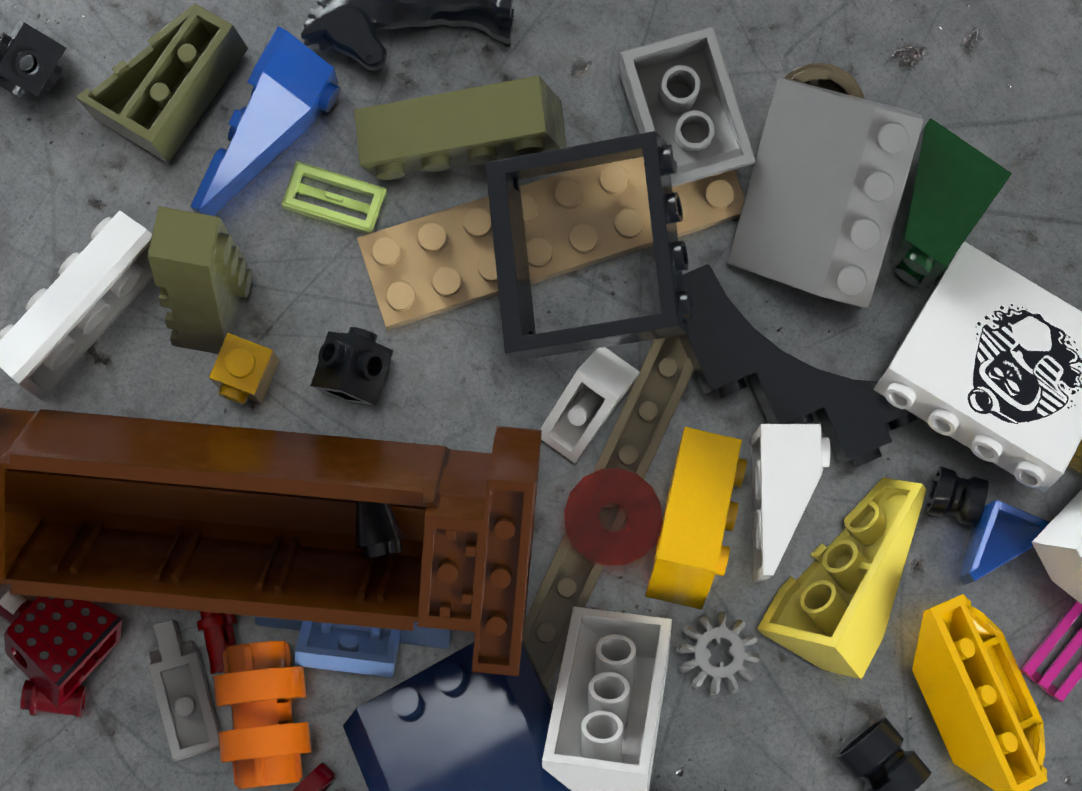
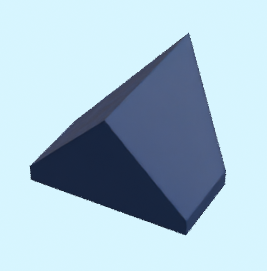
M994 500L985 505L979 522L975 527H971L960 578L964 585L980 579L1033 548L1032 541L1050 522L999 500Z

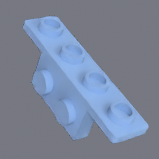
M255 616V623L260 626L300 630L295 648L294 666L389 678L394 677L400 643L446 649L449 647L451 630L417 627L418 622H414L413 631Z

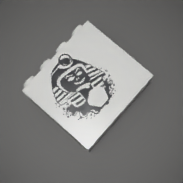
M964 241L947 267L942 271L939 276L940 280L888 369L873 390L883 395L893 406L906 409L926 421L937 433L950 436L967 446L978 458L993 462L1013 474L1021 484L1045 493L1064 474L1082 439V311Z

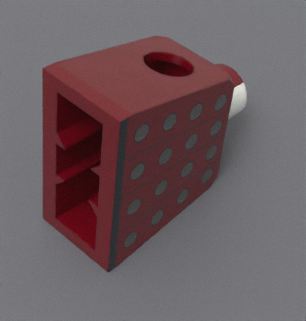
M10 590L0 599V616L11 624L4 633L7 656L49 701L58 708L121 641L122 619L90 601L38 596L32 602L24 595L10 594Z

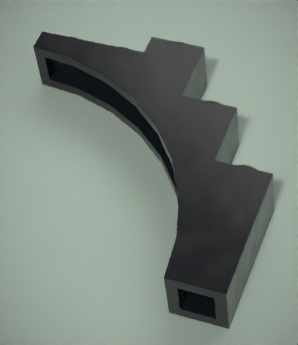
M709 264L682 275L684 290H690L694 306L691 307L692 319H688L689 334L678 336L687 357L694 367V373L703 394L717 390L719 397L722 398L747 387L744 377L748 376L769 424H810L815 421L811 412L815 411L826 437L829 438L837 463L852 460L855 467L881 457L882 454L879 447L892 442L885 423L888 422L890 429L894 430L918 419L916 415L906 409L893 406L883 395L873 390L878 382L854 380L816 369L782 351L752 327L727 297Z

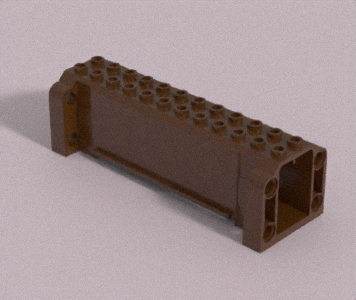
M0 408V586L2 583L10 584V594L408 631L414 630V622H418L417 627L475 632L472 672L519 676L542 430L496 426L492 453L452 450L446 446L47 409L27 411ZM356 501L390 504L404 535V538L400 539L401 552L363 560L361 548H356Z

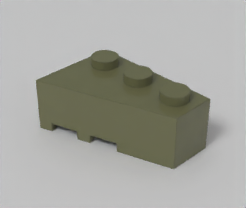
M196 3L147 41L150 45L127 63L122 60L112 68L114 73L92 91L86 88L76 96V99L94 119L167 163L173 158L248 50L243 39L231 23Z

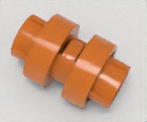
M286 641L255 642L226 647V650L223 652L225 674L213 676L216 707H231L233 730L218 732L221 763H233L234 784L239 789L299 782L303 777L300 754L312 752L309 722L293 723L291 700L306 697L304 667H292L291 649Z

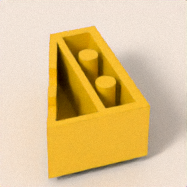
M684 427L666 499L661 532L656 544L653 570L647 584L645 597L702 610L715 574L724 576L730 553V547L722 545L724 530L733 531L739 503L730 501L733 487L741 488L747 465V459L739 458L742 439Z

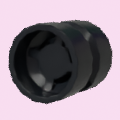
M886 717L867 728L836 756V759L854 780L863 779L866 782L863 791H915L932 773L915 751H904L901 748L904 738Z

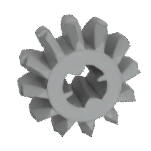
M725 611L718 613L716 628H713L707 614L699 615L698 623L703 634L694 627L687 625L682 632L687 638L695 642L694 645L678 644L676 646L677 653L692 655L691 661L684 662L678 666L680 673H686L693 668L698 670L699 673L690 683V686L694 689L699 688L706 677L710 678L708 691L711 696L718 695L722 678L727 690L731 694L738 692V683L733 674L735 673L741 679L750 682L754 678V674L742 664L743 662L759 663L761 660L760 654L745 652L746 646L758 641L757 635L750 634L743 639L738 636L746 624V621L742 618L734 622L731 629H727L728 615ZM710 641H712L713 646L719 644L720 641L728 646L725 655L730 660L725 667L722 661L717 663L716 667L708 661L711 657V652L706 647Z

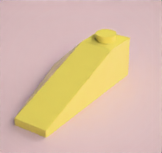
M883 477L844 518L846 528L828 547L821 543L811 554L815 561L797 580L790 576L779 588L757 628L760 633L822 670L862 680L884 638L927 491L925 486L921 483Z

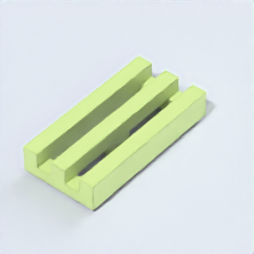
M296 161L281 205L285 210L367 235L375 232V225L380 217L383 201L385 202L388 192L386 188ZM302 176L372 197L371 205L300 183ZM296 194L367 215L366 220H362L295 199Z

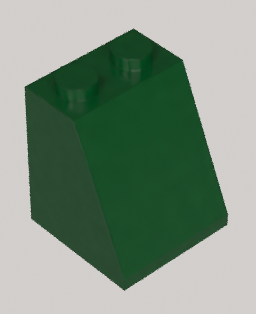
M932 118L928 120L919 135L897 211L889 262L896 266L895 272L899 277L911 285L919 286L922 284L926 288H929L947 267L1012 175L1011 172Z

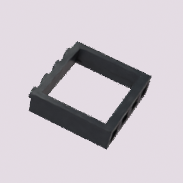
M656 131L485 162L505 354L521 361L689 334L688 319H692L691 307L694 304L690 290H684L682 271L688 270L689 262L684 241H678L676 225L677 222H682L683 210L679 194L677 192L673 193L671 174L677 173V162L673 159L672 145H667ZM643 157L661 314L536 334L519 179Z

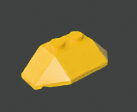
M964 594L923 612L912 672L952 762L994 791H1030L1048 781L1047 769L1043 766L1046 751L1044 722L1002 630L983 612L971 606V601Z

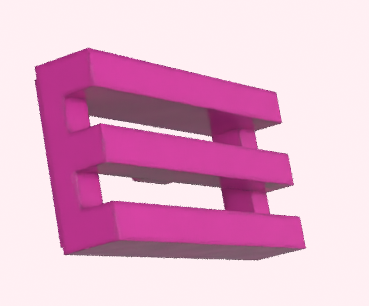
M1076 599L1020 669L1022 674L1057 702H1063L1082 678L1081 656L1057 687L1052 684L1057 675L1082 645V626L1043 676L1036 669L1081 614L1082 604Z

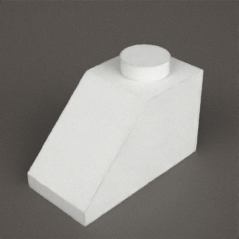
M606 347L597 348L578 368L540 428L542 430L541 440L575 464L619 406L640 372Z

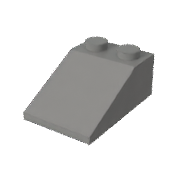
M713 26L621 52L618 70L640 134L656 131L667 145H672L673 159L677 162V173L671 174L672 187L755 164L756 160Z

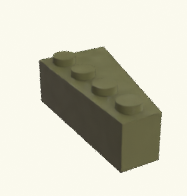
M539 75L354 109L360 166L381 180L398 179L405 176V173L437 172L454 167L482 165L485 162L567 147L562 101Z
M158 206L148 251V260L155 286L160 287L159 301L161 307L170 308L172 313L167 312L165 317L167 328L173 329L170 336L171 345L219 354L227 333L233 334L240 297L247 298L252 282V269H247L246 259L242 256L239 247L236 246L232 235L229 234L220 217Z

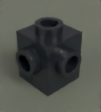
M19 20L10 36L4 32L0 35V86L20 98L24 96L26 91L36 97L39 96L42 89L49 92L63 70V67L59 66L58 62L66 47ZM26 55H31V65L27 69H21V59Z
M350 327L348 333L328 331L325 342L319 351V361L310 386L347 402L376 406L382 385L388 375V367L393 350L376 343L378 336L365 329Z

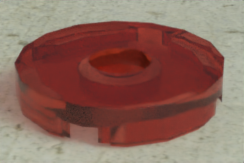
M621 468L600 469L583 477L570 492L564 509L565 532L573 547L587 561L604 567L626 566L642 558L656 543L662 526L661 503L653 487L638 474ZM615 504L625 511L627 522L621 530L609 531L601 526L599 512L604 506Z

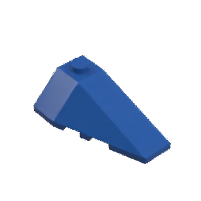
M279 26L276 28L247 82L253 85L251 99L247 107L244 106L240 110L235 109L228 123L231 125L228 132L230 144L227 150L221 147L214 154L190 207L194 213L214 216L315 124L322 110L329 112L337 100L340 87L337 86L338 80L334 67L287 30Z

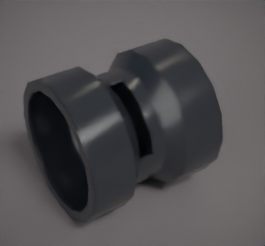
M939 467L929 491L926 513L938 517L946 514L957 517L959 523L975 527L979 522L987 499L988 480L975 476L964 479L958 477L954 470Z

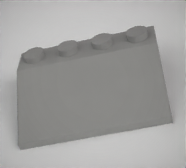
M778 77L727 264L820 297L869 309L924 119L921 114Z

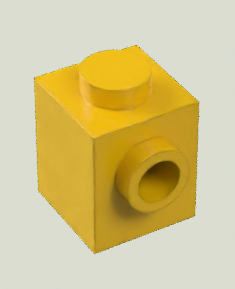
M227 333L209 378L217 388H220L218 395L241 405H245L247 399L262 404L280 360L274 350Z

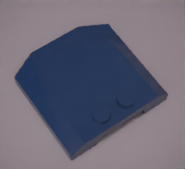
M524 641L522 642L519 676L472 672L473 642L357 707L344 723L343 728L368 790L571 791L542 768V758L553 703Z

